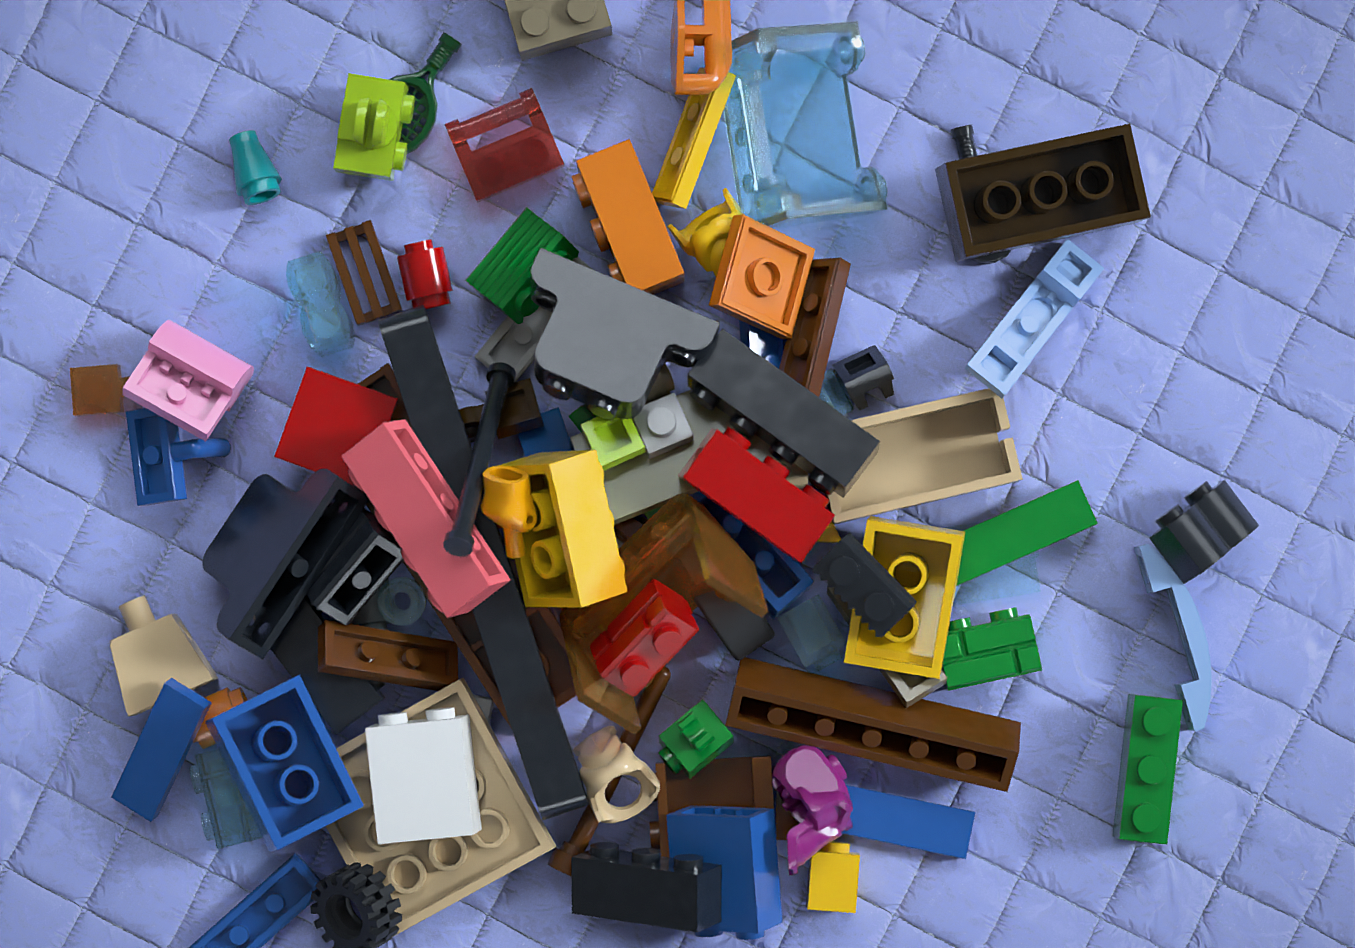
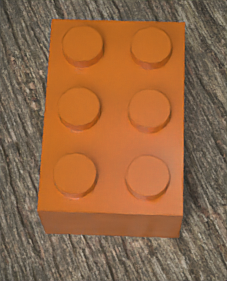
M630 139L576 160L578 173L571 176L573 185L582 207L586 208L592 205L597 217L589 220L590 227L600 251L604 252L610 249L614 259V263L607 265L610 276L652 295L684 283V270Z

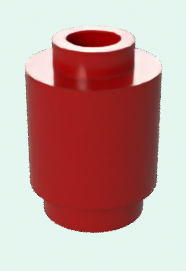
M432 239L404 245L406 254L397 256L406 301H411L413 308L424 305L425 309L451 304L448 292L453 291L444 248H434Z

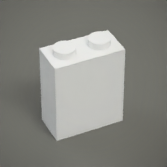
M454 707L426 710V719L408 721L407 712L378 715L379 724L365 728L378 844L468 836L482 830L469 714L455 716Z

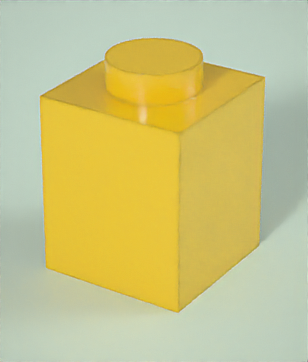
M831 841L809 859L806 898L808 910L856 913L860 855L858 852H849L850 843Z

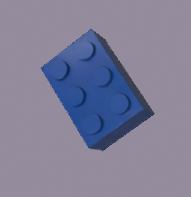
M300 675L205 721L269 852L277 851L364 807Z

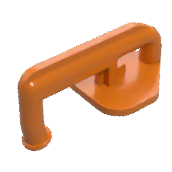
M684 0L674 1L670 60L671 84L675 95L709 94L718 89L727 77L732 66L730 0H702V25H685ZM694 46H704L705 74L684 73V56L693 57Z

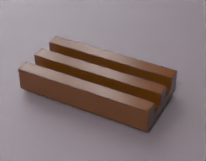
M371 220L362 222V224L355 227L351 226L343 231L326 235L357 326L403 311ZM366 234L390 303L383 307L380 305L357 239L358 236ZM347 240L372 311L366 313L362 310L340 246L341 242Z

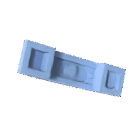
M1067 239L964 369L1000 398H1003L1064 318L1104 270V267Z
M1150 544L1134 547L1147 593H1154L1164 589L1167 591L1193 678L1192 680L1175 684L1179 700H1183L1182 711L1188 730H1202L1205 727L1209 713L1212 673L1209 646L1199 612L1186 586L1164 557Z

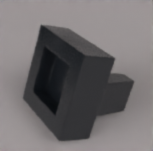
M876 345L832 364L839 382L859 410L868 407L865 393L876 387L880 389L885 399L894 395L892 385L893 374Z

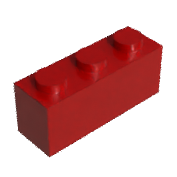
M727 427L724 433L718 429H711L678 476L794 561L802 563L835 517L832 512L825 508L830 500L808 484L800 490L786 480L791 472L767 455L762 462L749 453L747 450L752 443L732 428Z

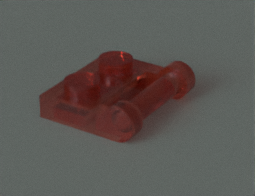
M532 88L520 92V98L463 122L459 123L458 119L444 124L477 203L565 167ZM528 115L532 123L531 127L474 151L470 150L467 140Z

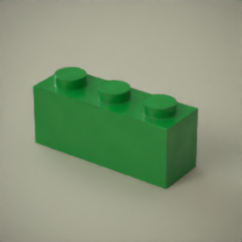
M1128 694L1113 837L1122 840L1167 845L1183 700Z

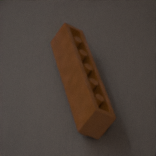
M746 657L739 662L725 726L1005 792H1008L1018 758L1021 722L925 699H920L905 708L895 692Z

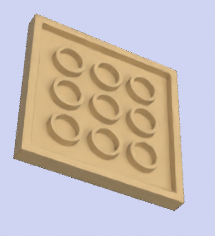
M464 678L459 679L402 712H407L408 721L426 719V710L454 707L455 716L469 714L482 830L476 834L378 844L366 733L364 732L336 748L364 807L326 825V828L346 865L361 862L362 867L369 864L374 866L373 875L381 871L386 876L382 882L385 886L392 883L395 891L390 893L391 898H399L401 907L395 909L394 912L402 914V922L396 924L400 928L397 934L556 847Z

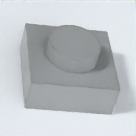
M675 393L644 405L642 411L636 417L631 418L643 441L649 459L694 441V435Z

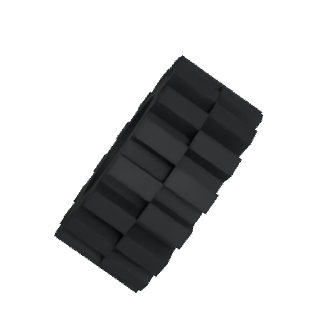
M354 862L330 874L315 885L317 889L312 891L311 899L316 901V903L312 904L310 909L311 914L319 915V919L313 922L316 929L324 928L326 933L321 937L326 943L331 940L334 941L332 948H378L393 939L392 936L398 933L400 928L396 924L402 922V914L394 912V910L401 907L399 898H391L390 893L394 892L395 888L392 883L387 886L382 883L386 876L381 871L373 875L374 866L366 864L361 867V862ZM350 900L357 906L362 920L354 912Z

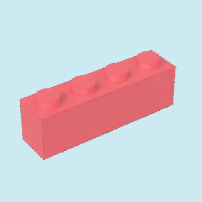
M406 420L381 424L341 456L349 467L348 473L352 482L366 493L375 507V516L378 522L392 533L402 548L401 555L403 560L413 571L419 574L428 588L427 594L435 608L443 612L447 618L468 613L511 580L475 525L471 534L474 538V546L470 555L458 557L451 555L444 549V539L446 534L452 531L459 500Z

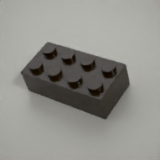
M1130 123L950 161L935 169L955 262L1130 225L1151 217Z

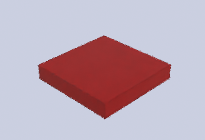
M307 366L274 457L314 472L320 469H328L355 486L348 473L349 467L341 456L381 424L391 422L399 399Z

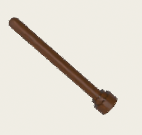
M666 666L645 686L619 738L621 743H626L632 749L633 753L671 678V672ZM623 775L615 777L608 783L605 789V799L608 803ZM590 804L585 807L569 842L563 841L560 849L555 847L547 863L552 868L571 877V857L586 851L599 824Z

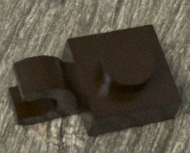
M531 378L515 382L508 388L496 434L498 440L544 426ZM484 404L459 409L470 443L475 442Z

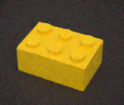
M597 451L540 452L501 464L521 469L529 474L532 500L537 511L535 526L530 531L523 532L525 555L515 558L525 607L582 608L628 592L624 578L625 567L618 551L614 532V517L609 509L603 483L604 472L598 460Z

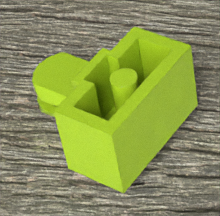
M348 73L333 165L336 172L393 181L395 170H404L407 143L400 142L403 123L411 124L415 104V96L407 95L408 86L405 82Z

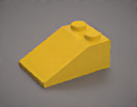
M870 516L867 519L863 547L899 582L917 603L883 637H875V630H869V623H862V616H855V609H852L844 663L940 679L965 531Z

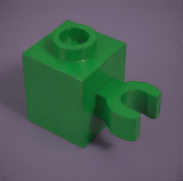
M702 699L658 736L659 744L663 747L658 752V755L675 775L682 770L691 779L734 743V735Z

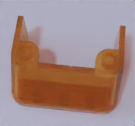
M680 493L671 498L618 548L625 567L624 578L628 592L582 608L562 607L560 613V623L577 700L633 734L641 729L634 697L600 676L595 663L596 660L593 658L589 645L602 631L608 629L607 626L652 579L658 580L683 596L688 601L691 611L698 607L694 601L696 596L715 591V594L726 602L736 601L761 618L768 613L754 562L707 508L687 493ZM653 679L644 688L649 686Z

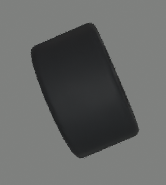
M724 566L690 590V595L735 660H742L775 636L774 630L729 566Z

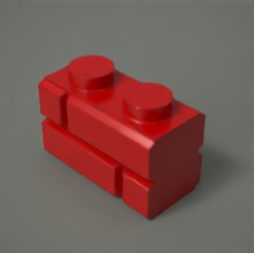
M652 579L607 626L608 629L602 631L589 645L593 658L596 660L595 663L600 676L630 696H636L699 631L696 620L691 615L692 611L688 601L663 583Z

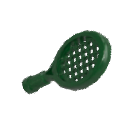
M445 32L439 38L438 45L426 60L427 64L422 70L412 74L396 75L388 79L405 82L408 89L412 86L416 89L412 96H415L418 91L423 94L420 100L415 97V101L418 104L414 108L413 115L416 112L420 115L419 119L416 121L412 118V122L415 123L412 129L406 126L407 124H402V130L406 128L410 131L407 136L401 134V137L404 138L403 142L407 143V154L417 150L429 137L436 123L438 109L434 92L435 77L438 72L443 70L452 55L457 53L462 46L461 43ZM429 72L428 81H426L423 77ZM420 104L426 108L423 113L417 110ZM422 118L427 120L424 126L419 123ZM417 125L423 128L419 134L414 131ZM412 133L417 136L413 141L408 139Z

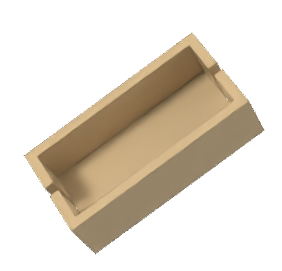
M987 388L851 420L880 441L878 453L844 498L834 491L831 495L825 494V497L830 500L827 506L828 510L835 515L832 520L835 525L1023 480L1013 437L999 442L997 433L1004 432L1010 428L1004 398H1000L991 389Z

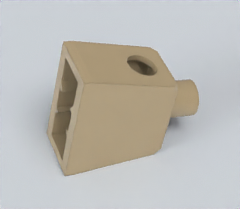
M145 595L119 606L129 632L110 641V648L128 716H136L152 709L164 683L170 678L175 679L191 690L218 679L216 672L177 614H169L155 620Z

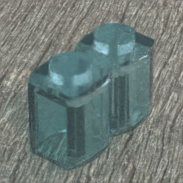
M320 251L288 261L286 268L287 283L292 296L302 307L300 315L301 328L309 346L321 357L353 348L355 342L354 325L350 314L340 303L341 284L338 273L332 263Z

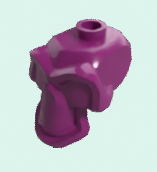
M801 745L787 751L779 759L772 772L771 783L784 802L782 806L786 811H790L798 822V825L790 829L787 834L789 875L798 874L799 866L804 865L822 847L842 836V831L853 828L850 818L853 807L848 789L844 783V780L847 779V774L843 766L833 754L826 757L818 748Z

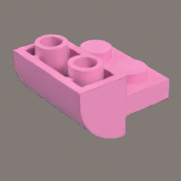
M167 320L150 339L148 350L123 386L122 395L206 442L226 410H231L253 376L254 367L179 324Z

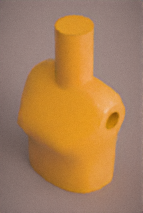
M492 466L482 473L484 496L480 508L486 517L503 527L506 556L509 558H519L525 555L523 532L533 529L537 522V511L532 500L529 474L512 466Z

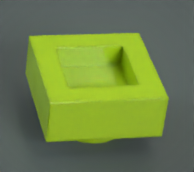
M598 416L581 424L582 433L590 449L597 451L598 460L603 471L645 453V446L632 419H620L617 417L605 419Z

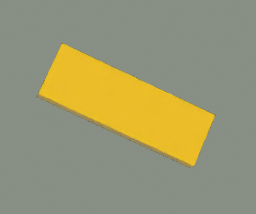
M700 67L697 74H705V68ZM729 72L719 88L709 94L688 95L652 191L655 202L664 206L687 208L736 75Z

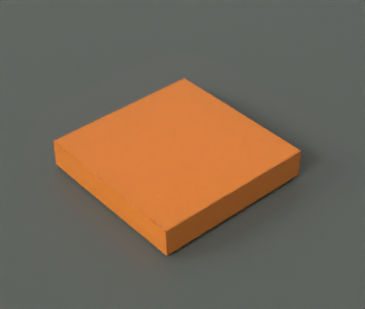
M744 214L733 215L708 306L780 339L792 338L815 249Z

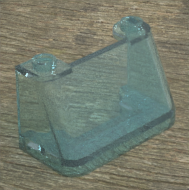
M858 21L757 28L732 40V66L729 72L736 75L724 107V117L738 205L744 215L773 229L875 214L887 210V184L884 177L874 167H861L847 81V76L858 70L860 63L865 57V44L860 36Z

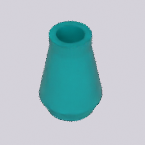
M248 130L233 135L229 139V143L232 149L236 194L242 196L244 203L247 205L261 204L277 197L281 193L279 183L282 181V178L259 142L256 132Z

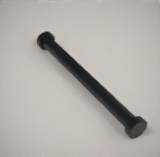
M496 362L488 367L486 379L489 386L452 531L446 534L443 543L444 549L448 553L458 557L468 556L473 551L474 538L471 534L484 486L482 473L488 469L507 390L514 384L516 377L515 369L503 362Z

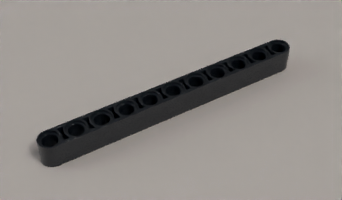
M424 305L378 319V325L413 432L460 501L472 447ZM483 486L474 525L511 580L472 610L542 820H546L588 806L589 802L509 559L506 556L498 525L481 511L480 507L484 496Z

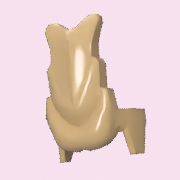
M607 726L592 733L573 749L582 765V768L579 770L580 778L586 786L587 799L598 823L613 824L637 815L653 802L660 790V782L654 772L645 762L635 756L632 749L626 743H621L616 735L617 731L614 726ZM620 775H630L635 777L641 785L637 799L624 807H616L609 804L605 799V789L608 783Z

